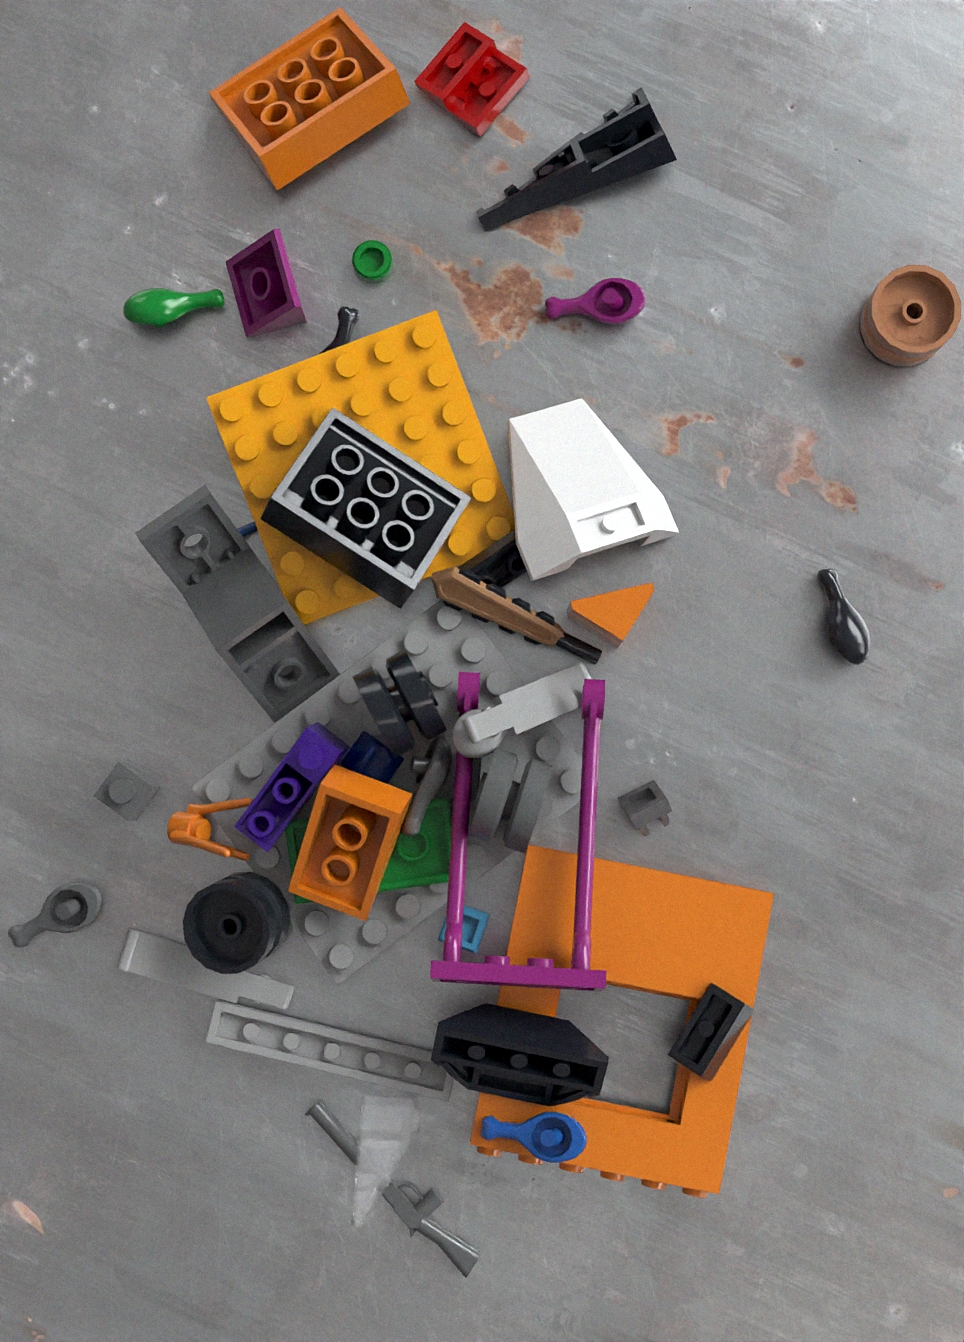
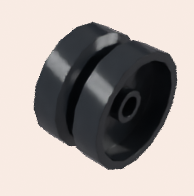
M405 649L386 659L385 667L394 685L387 687L379 671L373 667L352 676L367 708L395 758L414 748L415 740L406 724L407 722L414 720L422 737L428 740L448 731L436 709V706L439 704L423 673L421 671L417 673Z
M253 872L233 873L198 891L187 904L183 918L184 940L192 956L205 968L221 974H239L276 952L285 941L290 925L289 906L281 890L267 877Z

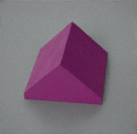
M280 229L271 230L226 261L246 337H255L307 322Z

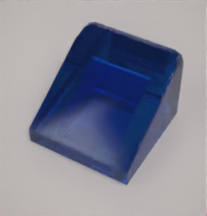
M363 731L343 758L341 765L346 769L388 784L404 761V758L402 756L395 758L389 747L366 731Z

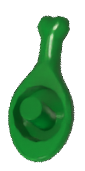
M150 288L130 296L123 306V315L131 322L161 328L168 322L178 319L191 310L210 307L222 308L224 306V297L219 289L199 293H182L164 288Z

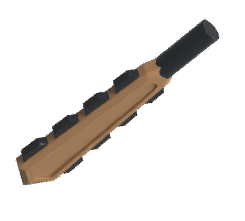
M454 566L432 573L431 579L436 598L441 599L444 605L457 611L463 609L469 611L473 618L484 623L494 622L498 624L500 630L509 634L519 633L524 636L525 641L534 645L557 646L594 665L599 661L602 650L566 633L550 614L544 611L536 612L532 610L530 603L519 597L510 598L506 595V590L493 583H483L480 581V576L466 568L458 569Z

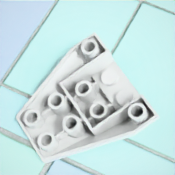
M582 398L509 419L508 436L515 538L517 548L531 581L568 570L576 559L637 539L640 546L678 534V529L664 496Z

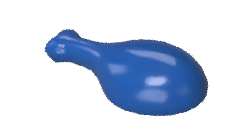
M558 1112L540 1113L521 1123L502 1122L493 1116H485L482 1120L481 1137L488 1141L495 1138L516 1140L533 1156L549 1163H560L576 1158L583 1152L587 1143L585 1130L574 1118Z

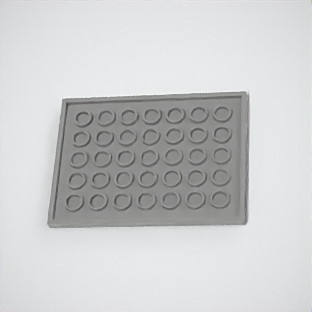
M440 599L193 784L191 788L204 805L244 798L254 800L308 726L319 722L350 746L337 764L338 766L413 793L417 773L410 772L411 759L413 756L424 758L426 751L436 737L430 740L422 737L414 720L407 722L406 724L415 740V745L413 749L395 758L352 677L373 667L379 671L387 687L394 685L385 667L386 659L405 649L417 673L420 671L423 673L439 704L436 706V709L448 730L438 736L443 737L451 747V767L444 784L432 800L447 798L446 796L455 782L457 749L453 742V729L459 719V712H457L459 672L480 673L478 709L482 710L487 707H495L494 698L525 684L476 619L472 617L471 613L464 609L460 611L444 605ZM552 720L529 729L524 734L520 733L513 737L507 734L497 748L516 754L518 759L513 781L520 783L525 766L532 759L552 765L548 785L531 836L533 838L580 802L582 759ZM495 750L491 754L482 757L480 782L483 773H488ZM317 792L294 820L310 818ZM449 798L450 808H451V815H452V814H453V798ZM471 799L468 834L476 812L475 809H472L475 800ZM249 806L210 813L236 849L250 855V859L246 862L253 872L267 877L281 890L289 906L290 922L337 985L447 903L448 882L377 892L366 921L317 902L295 905L294 894L288 892L292 877L285 832L272 848L266 852L234 827ZM500 819L495 837L489 842L468 835L465 888L516 851L504 847L502 840L508 820Z

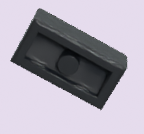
M711 982L668 1055L698 1076L712 1081L753 1014L754 1009Z

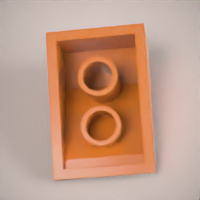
M334 764L320 783L288 892L366 921L399 837L413 794Z

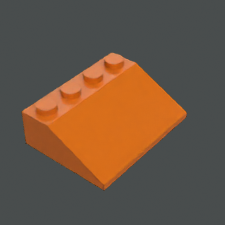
M341 7L208 92L259 169L277 191L411 104L396 67Z

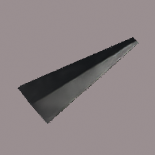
M642 87L631 93L633 102L617 113L615 110L610 109L603 115L604 124L586 134L580 132L533 168L535 176L521 187L517 188L512 184L504 190L506 196L504 200L487 209L481 207L477 210V216L484 229H491L676 161L677 158Z

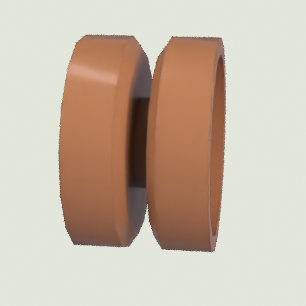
M906 265L891 271L879 282L867 298L860 314V332L866 347L879 360L893 366L912 367L928 361L954 335L961 320V300L956 287L942 272L926 265Z

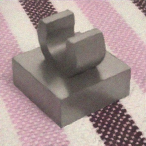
M655 780L618 797L620 805L635 830L639 829L644 836L650 834L647 824L658 818L664 827L669 825L667 814L672 812L668 799Z

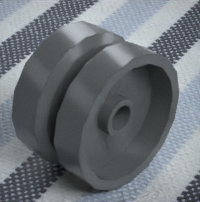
M496 748L488 773H483L472 808L476 812L468 835L489 842L495 837L500 819L502 818L508 820L502 839L504 847L525 853L542 805L552 765L532 759L526 764L519 783L513 781L518 764L516 754Z

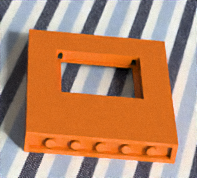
M528 844L505 955L510 957V965L526 966L528 958L552 959L553 968L571 969L577 854ZM594 857L590 970L606 971L607 985L688 1000L689 1007L686 1023L711 982L753 1008L774 893ZM499 986L496 1005L556 1018L561 989ZM752 1015L712 1081L698 1076L678 1062L669 1114L584 1097L573 1102L549 1107L479 1092L470 1136V1145L478 1146L477 1152L484 1155L500 1157L502 1151L519 1154V1161L542 1165V1160L533 1156L516 1140L495 1138L488 1141L481 1137L482 1120L485 1116H493L502 1122L521 1123L540 1113L558 1112L566 1114L579 1122L587 1136V1143L583 1152L574 1159L560 1162V1169L574 1173H583L584 1167L600 1170L601 1177L614 1181H625V1176L642 1179V1185L660 1190H665L667 1184L683 1187L682 1192L684 1194L699 1198H707L708 1192L719 1194Z

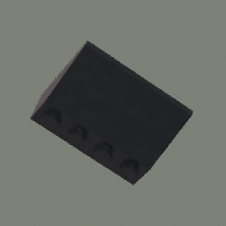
M332 407L270 497L260 519L401 609L415 590L471 500V497Z

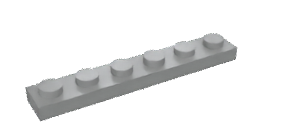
M222 1000L215 1002L206 1043L449 1102L454 1078L441 1065L437 1066L431 1061V1051Z

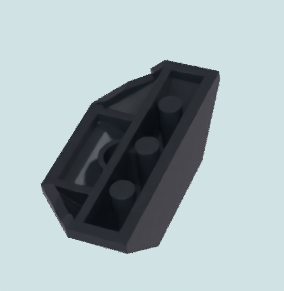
M485 1003L438 1022L431 1061L437 1066L441 1065L451 1077L468 1090L552 1107L573 1102L585 1096L590 1098L599 1096L609 1057L569 1020Z

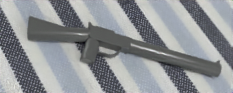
M320 1100L314 1104L304 1115H311L392 1206L393 1211L409 1227L410 1237L418 1231L436 1243L466 1278L478 1261L481 1252L428 1218L444 1202L441 1196L434 1189L423 1197L410 1184L397 1186ZM401 1188H411L420 1197L421 1201L414 1205Z

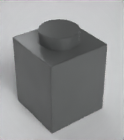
M118 762L94 797L124 819L137 820L158 792L160 786L130 764Z

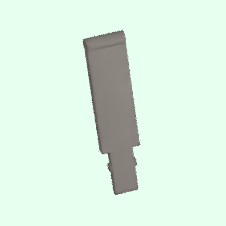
M584 662L499 695L493 699L495 707H487L481 710L480 713L462 720L472 744L491 736L493 738L497 737L505 730L508 731L510 737H513L582 707L584 679H591Z
M128 928L116 967L122 971L237 1004L240 996L251 999L252 1002L257 1004L264 1003L288 1010L294 990V985L269 978V975L262 973L259 975L245 970L239 974H221L207 969L192 956L187 944L133 928Z

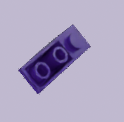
M319 722L308 726L234 827L268 852L317 792L322 780L333 765H337L350 746Z

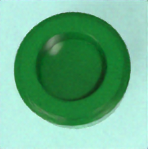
M376 240L365 241L358 245L353 252V268L356 275L362 281L379 283L390 275L393 267L392 255L389 248L382 242Z

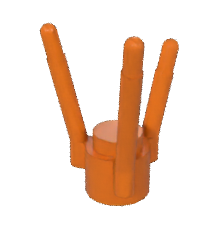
M251 798L205 805L189 804L186 812L178 811L171 816L167 826L168 838L174 844L192 846L223 857L230 856L248 861L250 859L248 853L209 840L211 824L204 818L203 814L246 807L253 800Z

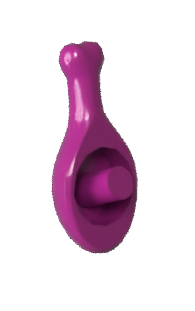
M609 278L596 283L577 298L559 299L553 296L546 299V316L549 319H556L563 314H585L602 323L619 324L633 319L643 310L646 304V296L643 289L631 280Z

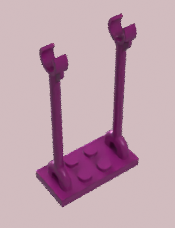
M459 672L457 712H459V718L467 711L478 709L480 673ZM584 679L582 690L581 719H584L571 969L553 968L552 959L528 958L526 966L510 965V957L484 956V963L461 962L473 758L465 757L456 750L443 961L431 960L430 979L433 982L599 992L606 989V971L590 970L600 722L603 720L605 680Z

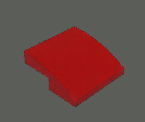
M464 22L414 82L439 107L466 128L481 136L527 82L530 75L526 67L499 51L493 39Z

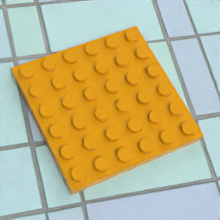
M437 310L206 397L281 591L304 625L379 596L260 519L270 497L332 407L471 497V500L421 580L432 576L434 572L464 564L515 530L513 509Z

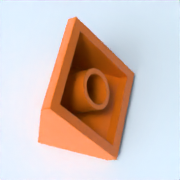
M653 582L570 601L567 608L568 618L618 648L655 591Z

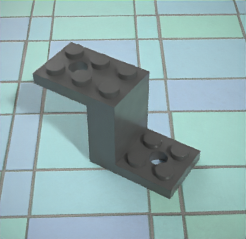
M205 485L135 533L141 544L181 592L216 651L274 723L340 675L334 664L298 617L265 566ZM202 534V538L197 544L184 546L190 536ZM295 665L290 673L279 676L282 669Z

